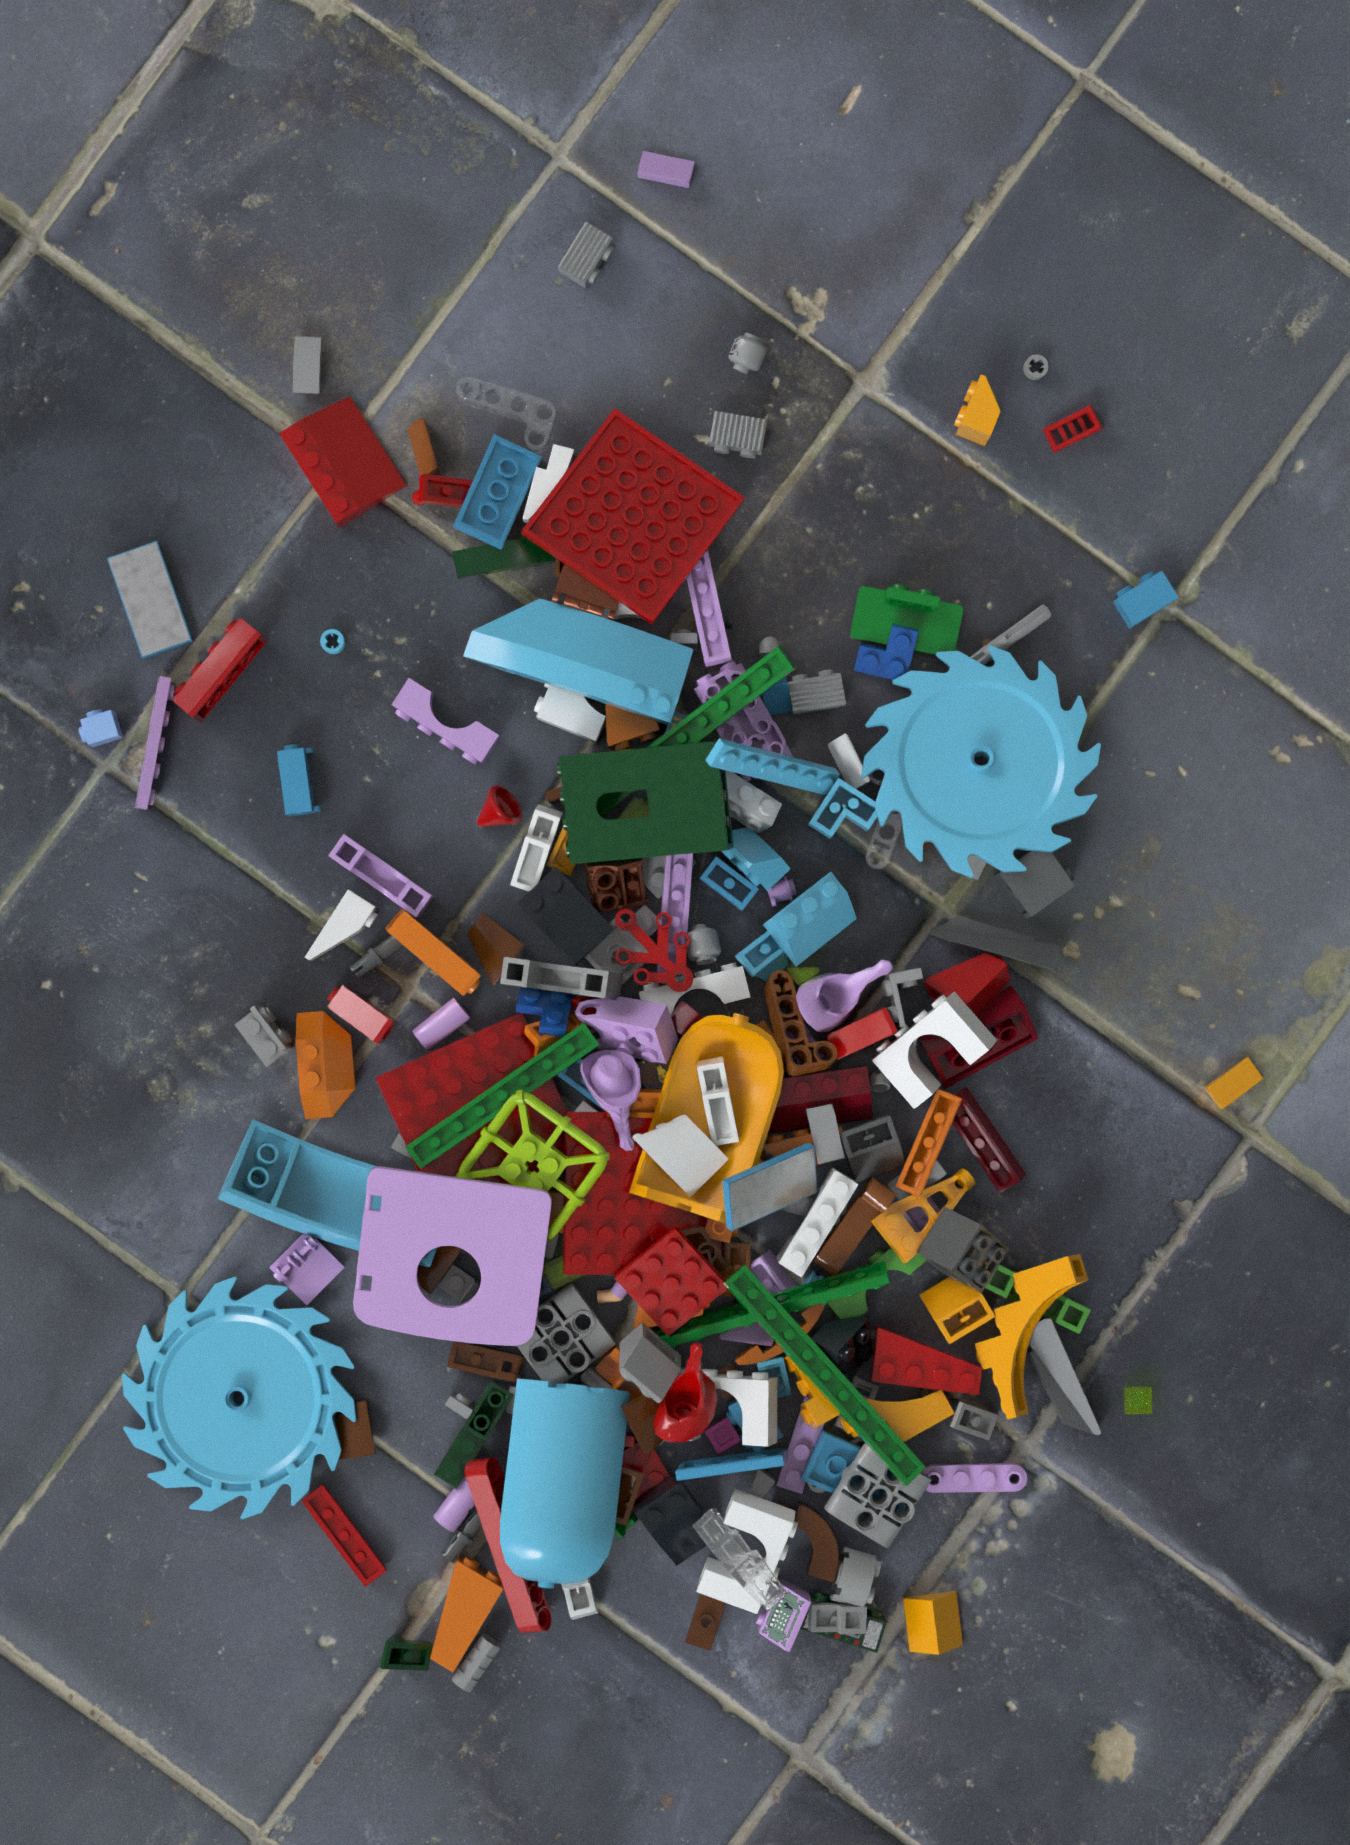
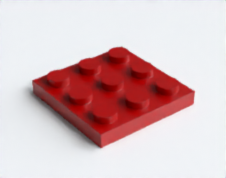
M677 1226L616 1273L614 1278L667 1336L671 1335L728 1289L723 1284L726 1281L724 1277Z

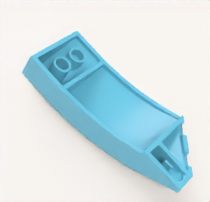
M538 599L473 630L463 657L668 725L671 723L693 649L591 613L544 599Z
M253 1119L227 1174L218 1199L289 1229L359 1251L367 1179L369 1172L377 1166L318 1147ZM373 1195L371 1209L380 1210L382 1196ZM437 1248L425 1254L419 1265L430 1267Z

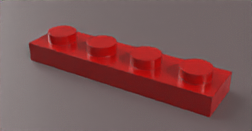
M324 1483L301 1500L364 1587L387 1571V1567Z

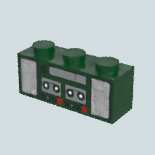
M816 1591L815 1594L809 1593L811 1603H840L830 1600V1595L820 1591ZM867 1607L866 1634L811 1633L878 1653L887 1621L885 1616H882L880 1610ZM808 1608L800 1629L810 1632L808 1630Z

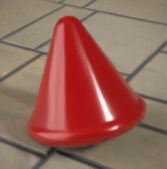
M494 785L490 787L487 799L477 819L478 826L518 824L522 819V812L515 797L502 786Z

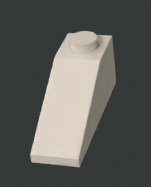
M347 890L305 958L313 961L363 931L366 926L370 928L378 916L375 913L377 907L351 890Z

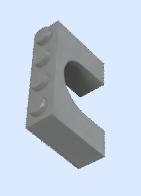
M504 957L500 984L617 1000L618 996H620L623 974Z

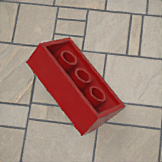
M241 618L237 622L233 620L226 627L224 638L220 642L217 640L212 644L207 652L209 656L203 663L199 661L191 670L192 677L187 683L182 682L174 691L175 697L173 701L188 715L201 723L268 642L264 636Z

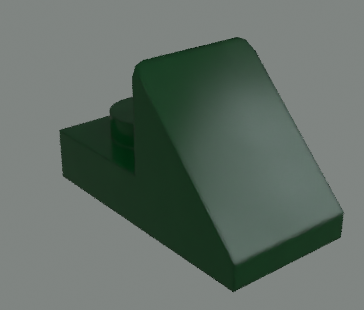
M394 1634L385 1642L380 1668L428 1671L433 1644L429 1641L404 1640Z

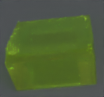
M818 967L786 968L796 985L802 984L820 971Z

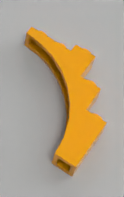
M1081 1254L1067 1256L1013 1274L1015 1280L1014 1287L1020 1296V1301L994 1309L995 1323L998 1329H1000L1001 1336L975 1344L977 1350L976 1357L981 1364L982 1370L992 1368L993 1381L998 1388L1001 1408L1006 1414L1007 1420L1029 1414L1024 1391V1366L1027 1348L1035 1327L1051 1304L1072 1287L1088 1281Z
M784 1352L786 1357L783 1359L786 1367L790 1372L794 1371L799 1380L796 1382L799 1391L803 1396L807 1395L809 1399L800 1405L802 1408L800 1414L806 1425H811L814 1429L840 1415ZM942 1390L923 1398L903 1402H882L865 1398L903 1442L955 1414ZM843 1418L841 1423L847 1434L851 1433L853 1438L859 1436Z

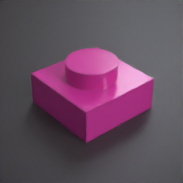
M727 1416L705 1429L706 1435L718 1454L741 1441L740 1436Z

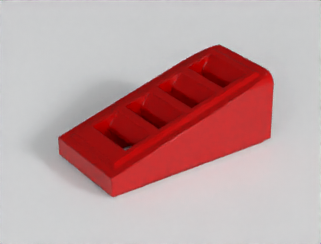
M1092 405L1043 429L1054 453L1103 430ZM1086 414L1093 426L1090 429L1087 428L1082 418ZM1078 420L1083 433L1078 434L1072 421ZM1065 424L1068 425L1073 435L1071 439H1068L1063 428ZM1055 429H1058L1063 439L1061 444L1058 443L1053 433Z

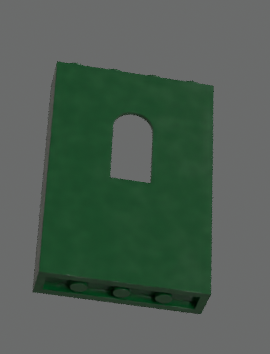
M718 740L560 756L559 762H557V774L562 780L560 801L565 807L563 828L568 834L566 855L570 858L571 864L725 851L734 848L726 770L710 767L706 762V758ZM647 789L650 816L608 820L603 818L597 811V801L605 793Z

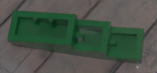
M528 538L505 541L501 550L487 544L452 551L458 579L507 570L515 571L556 562L554 556Z

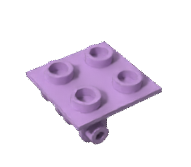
M303 1233L269 1268L274 1272L273 1276L279 1282L283 1281L308 1305L345 1267L315 1237Z

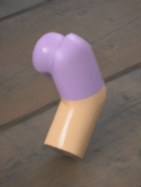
M616 1281L611 1289L597 1290L598 1304L621 1301L627 1292Z

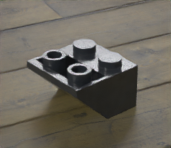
M865 1315L828 1321L811 1338L848 1380L855 1376L858 1368L864 1362H867L873 1353L869 1318Z

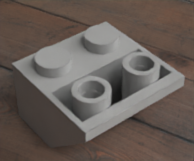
M642 1322L620 1342L619 1371L625 1380L635 1383L644 1396L647 1398L651 1397L659 1404L681 1370V1355Z

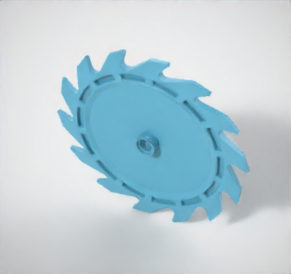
M991 645L988 646V650L994 661L992 667H986L960 651L937 652L936 656L949 667L947 673L911 670L892 681L894 685L908 688L912 694L909 697L877 708L865 725L866 728L886 726L888 728V733L864 756L861 774L863 779L878 769L882 770L885 774L874 805L880 826H884L892 811H898L902 818L905 847L919 862L923 861V844L925 842H932L952 871L969 878L974 877L967 858L970 856H976L1004 873L1025 872L1027 868L1013 856V852L1015 850H1029L1052 853L1070 843V838L1054 834L1051 827L1085 815L1097 798L1096 794L1077 796L1074 792V789L1098 766L1101 744L1098 743L1086 752L1078 750L1077 745L1087 718L1081 696L1077 697L1071 710H1063L1060 706L1056 675L1042 661L1038 662V678L1032 681L1027 678L1009 652ZM983 756L987 759L988 763L980 766L975 763L974 758Z
M235 1276L215 1283L195 1312L188 1310L187 1291L183 1290L168 1306L163 1338L160 1342L155 1341L148 1326L143 1325L136 1347L144 1374V1381L139 1384L126 1373H123L122 1384L124 1397L143 1418L146 1426L144 1429L124 1426L123 1429L134 1447L166 1462L165 1470L148 1473L147 1477L164 1488L200 1487L202 1489L203 1495L191 1504L189 1509L211 1512L238 1496H244L247 1499V1505L240 1518L245 1519L262 1513L283 1484H288L291 1487V1505L294 1506L310 1490L317 1454L324 1455L331 1471H335L342 1448L334 1421V1413L341 1412L352 1422H356L357 1419L354 1398L333 1375L332 1369L336 1365L354 1369L355 1366L344 1348L312 1334V1326L330 1322L329 1317L313 1307L287 1309L276 1307L275 1300L288 1290V1286L266 1284L241 1299L234 1300L231 1297V1291L237 1281ZM235 1391L243 1393L245 1398L243 1404H238L234 1401L233 1394Z

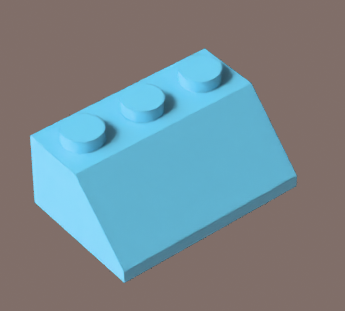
M830 872L764 923L763 926L792 963L798 966L855 921L857 917L847 891L833 873Z

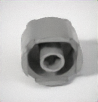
M843 1547L841 1553L845 1554L843 1561L838 1559L834 1583L832 1582L831 1590H835L836 1593L830 1595V1600L864 1607L873 1601L875 1588L871 1586L873 1578L879 1575L881 1561L876 1560V1555Z

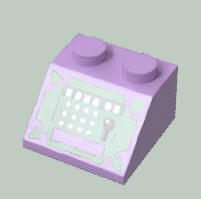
M779 1578L776 1585L772 1583L770 1586V1601L766 1610L761 1608L756 1624L759 1625V1634L785 1651L790 1652L811 1604L808 1590Z

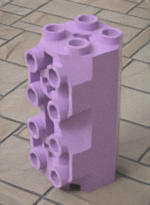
M733 660L722 666L719 671L720 673L714 677L711 674H707L697 680V687L694 689V692L701 705L745 672L741 663L736 665ZM760 696L716 729L721 739L793 757L786 745L785 738L776 722L771 718ZM740 774L745 781H751L750 776Z

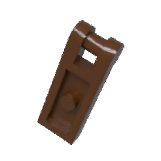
M453 1341L447 1367L517 1383V1379H522L520 1371L522 1364H525L526 1358L519 1353ZM504 1361L512 1362L510 1371L502 1370Z

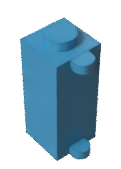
M299 744L283 746L284 750L277 751L285 815L296 816L322 811L321 806H314L307 755L314 753L313 748H300Z

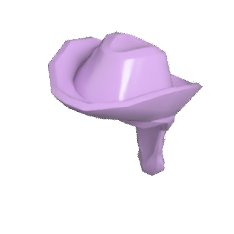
M880 960L875 966L853 974L825 973L811 977L800 985L796 994L801 1015L817 1032H830L840 1026L852 1013L854 1006L858 1003L861 992L867 984L882 975L889 974L893 969V964L887 960Z
M603 1050L592 1053L581 1060L580 1071L587 1089L599 1106L610 1114L615 1129L619 1134L620 1147L625 1151H631L634 1149V1139L630 1132L628 1117L630 1106L636 1101L641 1088L640 1069L633 1056L627 1053L618 1052L617 1050Z

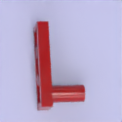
M422 474L419 476V489L412 494V501L417 506L428 503L461 508L473 480Z

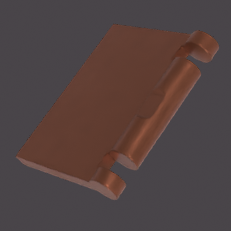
M564 564L552 602L557 603L560 593L566 595L563 603L564 606L602 617L604 609L608 608L611 609L608 619L613 621L619 601Z

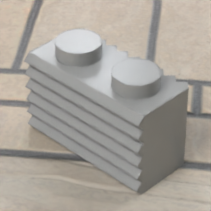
M585 222L558 266L559 273L584 288H587L589 283L594 284L600 275L601 270L598 268L602 261L607 262L614 252L615 248L612 247L613 238Z
M715 411L709 447H714V451L717 453L729 454L730 450L740 452L742 457L755 458L756 455L762 454L767 420Z
M834 669L818 672L819 676L808 678V674L792 676V681L788 682L792 715L844 707L846 700L841 673L834 674Z

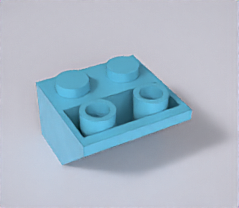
M748 827L733 830L734 848L722 851L730 859L729 861L740 872L742 871L754 886L757 887L761 884L767 891L790 870L786 862Z

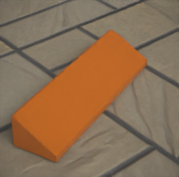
M937 1089L895 1186L896 1189L921 1197L962 1098Z

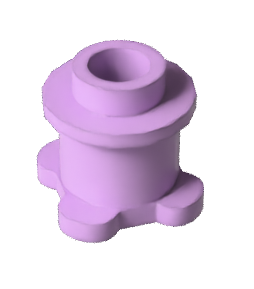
M785 875L783 876L784 879L779 880L768 890L772 907L777 906L776 903L788 899H790V902L793 901L792 896L797 894L793 879L787 880Z

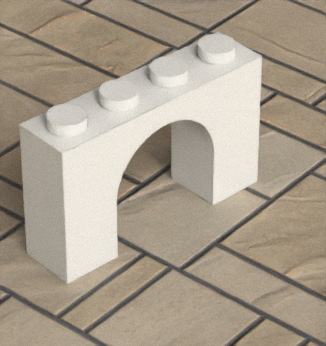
M955 991L947 998L943 994L931 1004L933 1007L931 1011L927 1012L925 1009L913 1019L915 1024L910 1028L906 1024L894 1034L896 1036L894 1041L890 1042L888 1039L876 1049L878 1054L872 1060L914 1109L933 1095L941 1085L918 1056V1037L934 1034L945 1038L969 1065L989 1051L997 1041Z
M834 1167L830 1168L818 1188L819 1194L804 1221L793 1236L789 1235L776 1258L779 1264L800 1277L804 1275L859 1185L855 1180Z
M686 1367L681 1368L677 1377L685 1372ZM702 1369L703 1373L715 1383L716 1389H722L731 1393L739 1402L743 1417L742 1445L768 1447L777 1443L776 1377H768L767 1372H753L752 1376H743V1371L731 1370L727 1371L726 1375L718 1374L716 1369ZM701 1434L689 1441H694L696 1439L701 1438Z
M734 1489L725 1512L723 1524L756 1536L763 1543L767 1554L758 1564L745 1568L735 1567L707 1557L699 1577L696 1592L757 1614L760 1606H766L770 1595V1590L767 1589L770 1582L775 1583L780 1569L776 1567L778 1561H784L789 1548V1545H786L788 1537L793 1538L798 1526V1522L794 1521L796 1511Z

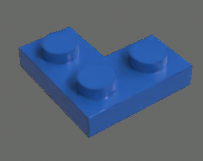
M892 624L886 649L860 643L854 671L891 680L904 675L909 671L918 630Z
M520 986L516 1012L540 1015L541 1020L538 1034L564 1037L566 1035L573 994Z

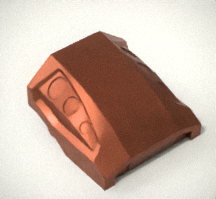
M642 858L585 863L587 888L592 906L596 910L609 912L614 909L622 910L649 904L644 885Z

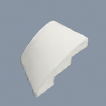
M685 1114L674 1118L669 1123L657 1125L655 1130L642 1135L637 1133L632 1137L690 1197L729 1160Z

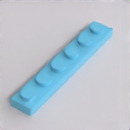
M721 738L718 739L706 758V762L710 767L823 795L828 794L840 775L833 767Z

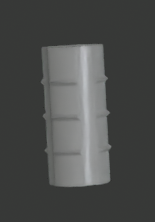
M482 1633L478 1641L473 1645L470 1653L467 1654L465 1660L459 1666L452 1681L464 1691L471 1692L491 1661L494 1660L501 1645L491 1636Z

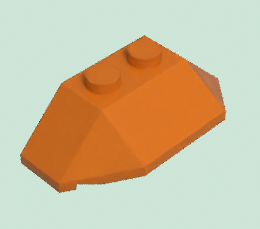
M325 1011L297 1013L295 1041L300 1097L305 1119L333 1117L356 1089L352 1036Z

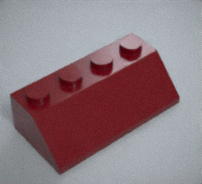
M1012 985L999 991L975 1015L997 1041L989 1051L971 1065L945 1038L934 1034L918 1037L926 1056L945 1089L1038 1039L1026 1006Z
M867 1066L783 1077L781 1093L768 1134L810 1128L806 1110L833 1104L837 1124L872 1119V1101Z

